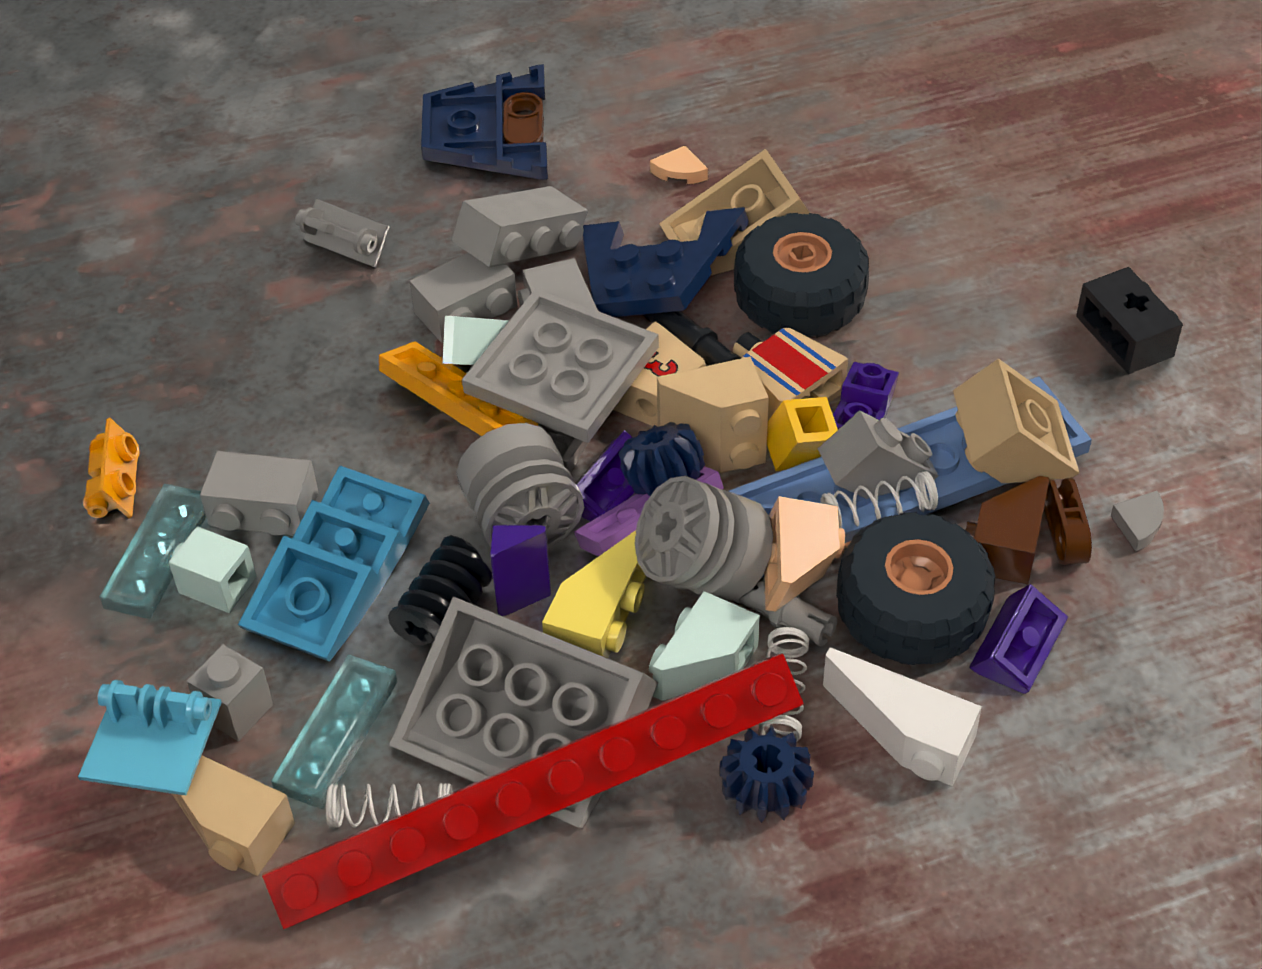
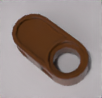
M526 92L516 93L505 101L503 117L504 144L543 142V103L537 95ZM518 111H533L525 115L515 114Z
M1072 477L1065 478L1061 481L1060 487L1057 488L1055 480L1049 479L1044 512L1058 561L1061 565L1089 563L1092 552L1091 531L1077 484Z

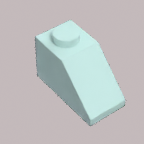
M445 316L442 363L474 365L509 320Z

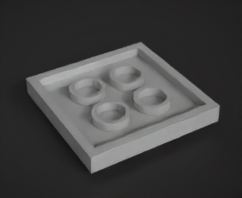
M535 288L462 379L463 391L480 400L589 443L659 348V336L657 333Z

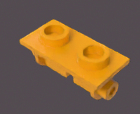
M107 418L105 433L98 434L89 445L88 474L92 479L87 480L83 506L87 513L94 518L105 517L107 512L118 509L129 519L133 516L137 460L140 454L139 444L133 435L125 432L111 418Z

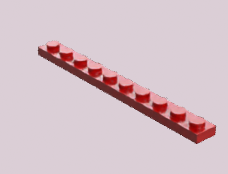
M778 653L262 874V878L284 930L804 705L784 654Z

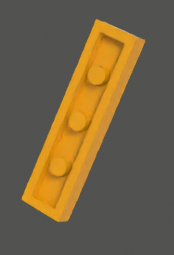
M416 341L379 354L380 372L480 436L507 424L528 423L538 426V423L464 393L462 379L467 373L453 364L442 363V357Z

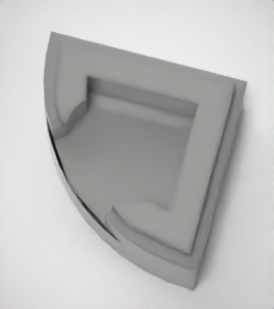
M1158 491L1113 504L1111 517L1135 551L1145 548L1154 539L1162 523L1164 505Z

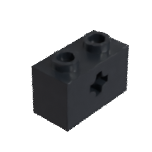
M1129 266L1082 285L1076 317L1128 375L1175 356L1183 323L1179 320L1177 314L1170 310L1152 292L1150 286L1142 281Z

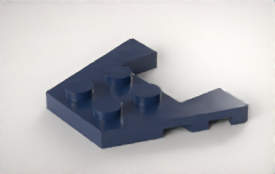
M544 64L529 67V74L512 78L510 72L496 75L495 83L474 87L473 82L423 94L421 136L423 160L547 180L546 142L504 144L503 103L510 96L526 92L535 94L541 100H545Z
M745 207L706 211L699 238L693 241L680 242L672 239L656 245L637 246L627 244L621 246L624 233L619 221L583 225V242L592 299L597 310L612 317L685 310L712 274L710 265L716 257L725 256L733 246L730 238L736 230L743 232L748 226L749 220Z

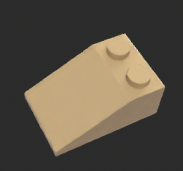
M764 149L659 224L669 240L674 239L680 242L693 241L699 238L706 211L745 207L749 220L748 226L743 232L736 230L730 238L733 246L725 256L716 257L710 265L711 275L734 269L738 246H740L744 237L751 230L761 226L766 220L775 216H785L788 213L809 214L810 212L771 155Z

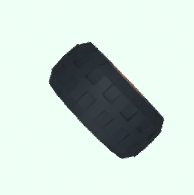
M798 212L788 213L781 217L775 216L766 220L761 226L751 230L744 237L740 246H738L734 264V292H736L737 303L750 320L759 327L768 329L772 334L777 333L782 328H791L807 337L816 336L818 338L826 336L831 331H837L850 323L864 306L869 284V257L867 250L861 244V240L849 228L846 229L840 222L832 218H824L819 214L813 213L798 214Z
M917 512L886 516L873 521L872 524L861 529L853 536L849 546L845 548L839 566L836 588L838 612L842 622L845 623L853 638L859 644L861 643L871 650L872 653L884 659H891L908 665L941 663L954 656H959L968 650L976 639H979L988 621L994 601L995 573L989 561L988 553L969 532L956 523L952 524L944 520L943 517L932 514L930 516L919 515Z

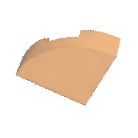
M686 146L650 160V172L662 180L668 181V177L687 179V184L708 180V168Z

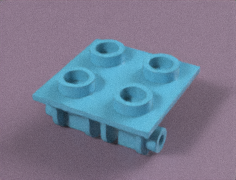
M113 680L111 684H102L98 692V704L106 706V712L78 775L79 780L186 796L221 706V699L203 697L200 691H193L191 694L172 692L169 687L164 686L156 690L154 685L145 684L143 688H138L136 686L124 685L121 680Z

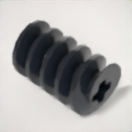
M453 535L444 537L440 547L433 552L430 562L425 563L419 576L414 578L410 584L409 591L403 593L398 601V606L390 611L388 615L389 624L396 634L408 642L421 646L429 643L433 644L452 598L455 597L472 604L471 602L478 601L483 593L482 587H487L493 579L492 571L483 561L478 550L470 543Z

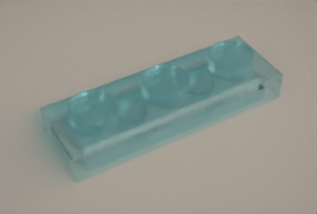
M169 484L163 485L99 596L104 609L151 619L173 579L169 561L175 548L180 543L185 542L197 526L201 527L206 519L200 498L201 491Z
M348 654L271 780L273 789L286 794L289 798L323 810L326 805L328 787L331 784L338 785L396 686L397 677L395 670Z

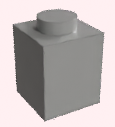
M224 644L187 680L190 693L200 691L203 697L221 699L222 703L213 726L237 741H240L274 705L264 669Z

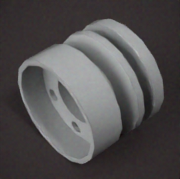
M528 423L504 425L481 436L469 446L460 458L456 471L460 488L470 508L475 511L477 523L483 530L484 537L490 547L493 525H543L546 527L548 549L568 536L579 523L584 510L582 494L578 486L573 482L571 473L564 467L563 459L551 436L542 427Z
M687 476L674 477L657 487L644 504L637 522L635 535L637 562L647 577L659 583L672 585L682 590L689 589L699 595L705 591L726 601L737 600L750 592L764 575L771 557L773 531L770 517L760 503Z

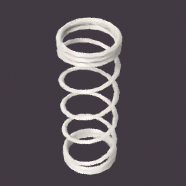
M924 471L917 474L915 483L909 477L902 476L898 481L896 492L889 483L880 481L875 489L874 497L866 487L858 486L853 495V504L850 498L839 490L834 495L824 493L820 503L838 506L839 528H842L841 512L836 500V496L842 494L852 510L854 523L858 527L859 519L856 512V498L860 489H864L869 495L875 507L877 520L881 518L878 508V491L882 484L887 485L896 500L898 515L903 513L899 500L900 484L903 480H908L914 487L919 508L922 512L925 511V508L929 511L936 509L938 493L932 475ZM925 483H926V486H927V489H928L930 501H929L928 496H927Z
M781 627L773 630L768 635L769 649L767 650L766 658L770 657L771 651L775 654L783 653L785 658H789L786 659L787 662H796L803 666L801 671H791L792 675L804 673L807 670L806 664L798 659L791 658H797L807 653L809 650L807 634L793 627ZM791 634L801 637L805 642L797 639H784L773 643L772 640L778 635ZM784 642H796L803 646L797 649H784L777 645ZM794 679L795 683L802 686L801 690H799V693H802L805 690V685ZM800 706L798 711H788L783 713L786 715H779L760 723L759 735H765V726L769 728L770 724H785L796 729L793 733L798 741L801 738L802 725L798 720L787 715L799 714L804 710V706ZM774 728V730L776 731V733H779V734H782V735H788V734L792 733V732L780 731V730H777V729Z
M394 783L390 788L388 806L382 822L388 820L393 800L396 815H400ZM419 783L416 785L412 809L416 808L418 797L420 806L424 805L422 789ZM440 783L438 786V798L453 792L450 783H445L444 785ZM331 784L327 789L326 795L327 825L330 828H339L345 811L349 824L353 828L358 827L363 820L367 801L375 825L379 824L373 808L370 785H366L361 814L357 823L354 824L349 815L345 785L342 784L339 788L337 784Z

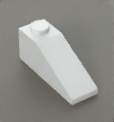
M830 647L825 656L823 686L901 766L912 770L923 779L930 781L938 780L953 786L976 737L982 706Z

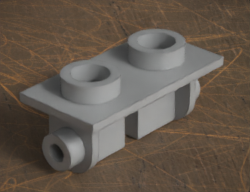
M319 199L315 200L313 208L299 210L295 218L296 225L300 226L301 231L305 233L303 240L372 267L377 266L390 227Z

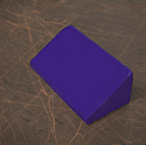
M625 430L607 446L575 483L583 497L584 510L581 517L590 522L628 500L634 493L620 467L619 452L624 447V443L628 439L633 438Z
M493 525L490 557L497 613L500 616H506L551 596L546 527L543 525Z
M1033 585L1025 586L1006 599L969 668L978 675L1023 694L1028 693L1068 616Z

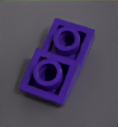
M853 362L842 385L840 402L833 414L837 429L839 430L858 411H862L878 420L886 418L899 372L885 369L875 363L863 364Z

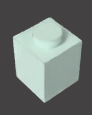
M198 526L185 542L180 543L175 548L169 561L179 594L227 613L231 612L257 577L247 545Z

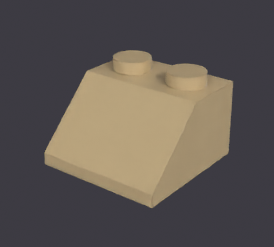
M751 357L657 377L658 427L664 426L669 422H674L676 425L681 423L689 424L697 440H700L705 467L716 470L719 473L766 463L769 397Z
M999 358L953 390L958 409L955 414L956 419L963 429L967 444L965 455L975 470L981 473L986 472L1001 483L1027 482L1038 476L1050 477L1049 479H1065L1079 474L1058 401Z

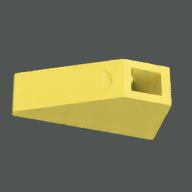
M636 530L561 583L542 621L543 633L605 658H609L611 651L619 652L626 635L627 625L625 621L630 612L636 613L639 610L645 590L643 582L646 575L637 562L635 550Z

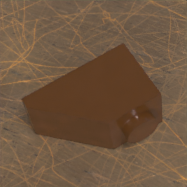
M1038 476L983 502L978 522L967 521L966 531L988 553L989 561L994 568L995 578L1026 585L1029 584L1050 477Z

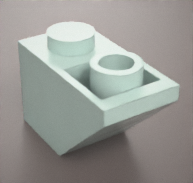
M703 591L693 608L686 607L680 614L675 626V634L667 645H659L652 656L649 672L653 674V679L658 682L653 697L662 701L672 699L743 669L758 647L760 615Z

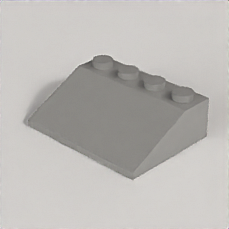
M453 597L389 745L476 783L647 710L658 682L643 672ZM603 792L550 815L576 827L583 828Z

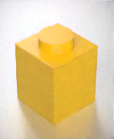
M827 397L783 400L768 420L767 446L775 471H783L821 457L818 448L838 431Z

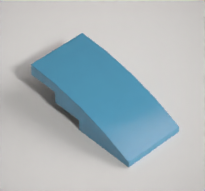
M339 466L321 503L312 500L293 538L283 536L238 626L244 630L330 662L358 626L406 550L430 504L426 495Z

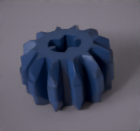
M669 422L664 426L657 427L654 425L652 429L639 431L637 437L628 439L619 452L620 467L624 477L633 488L635 494L641 495L648 494V496H651L657 487L670 478L687 476L696 480L701 475L700 471L705 466L700 440H697L689 424L681 423L676 425L674 422Z
M771 725L765 732V735L759 736L749 728L744 734V741L731 739L730 744L727 746V756H723V759L720 761L719 775L722 777V792L725 800H736V809L739 815L754 809L756 810L757 818L762 823L767 817L768 812L774 811L782 820H785L789 814L790 806L802 809L803 804L806 802L807 791L813 786L814 771L811 770V756L808 752V747H796L797 740L793 732L779 738L776 737V731Z

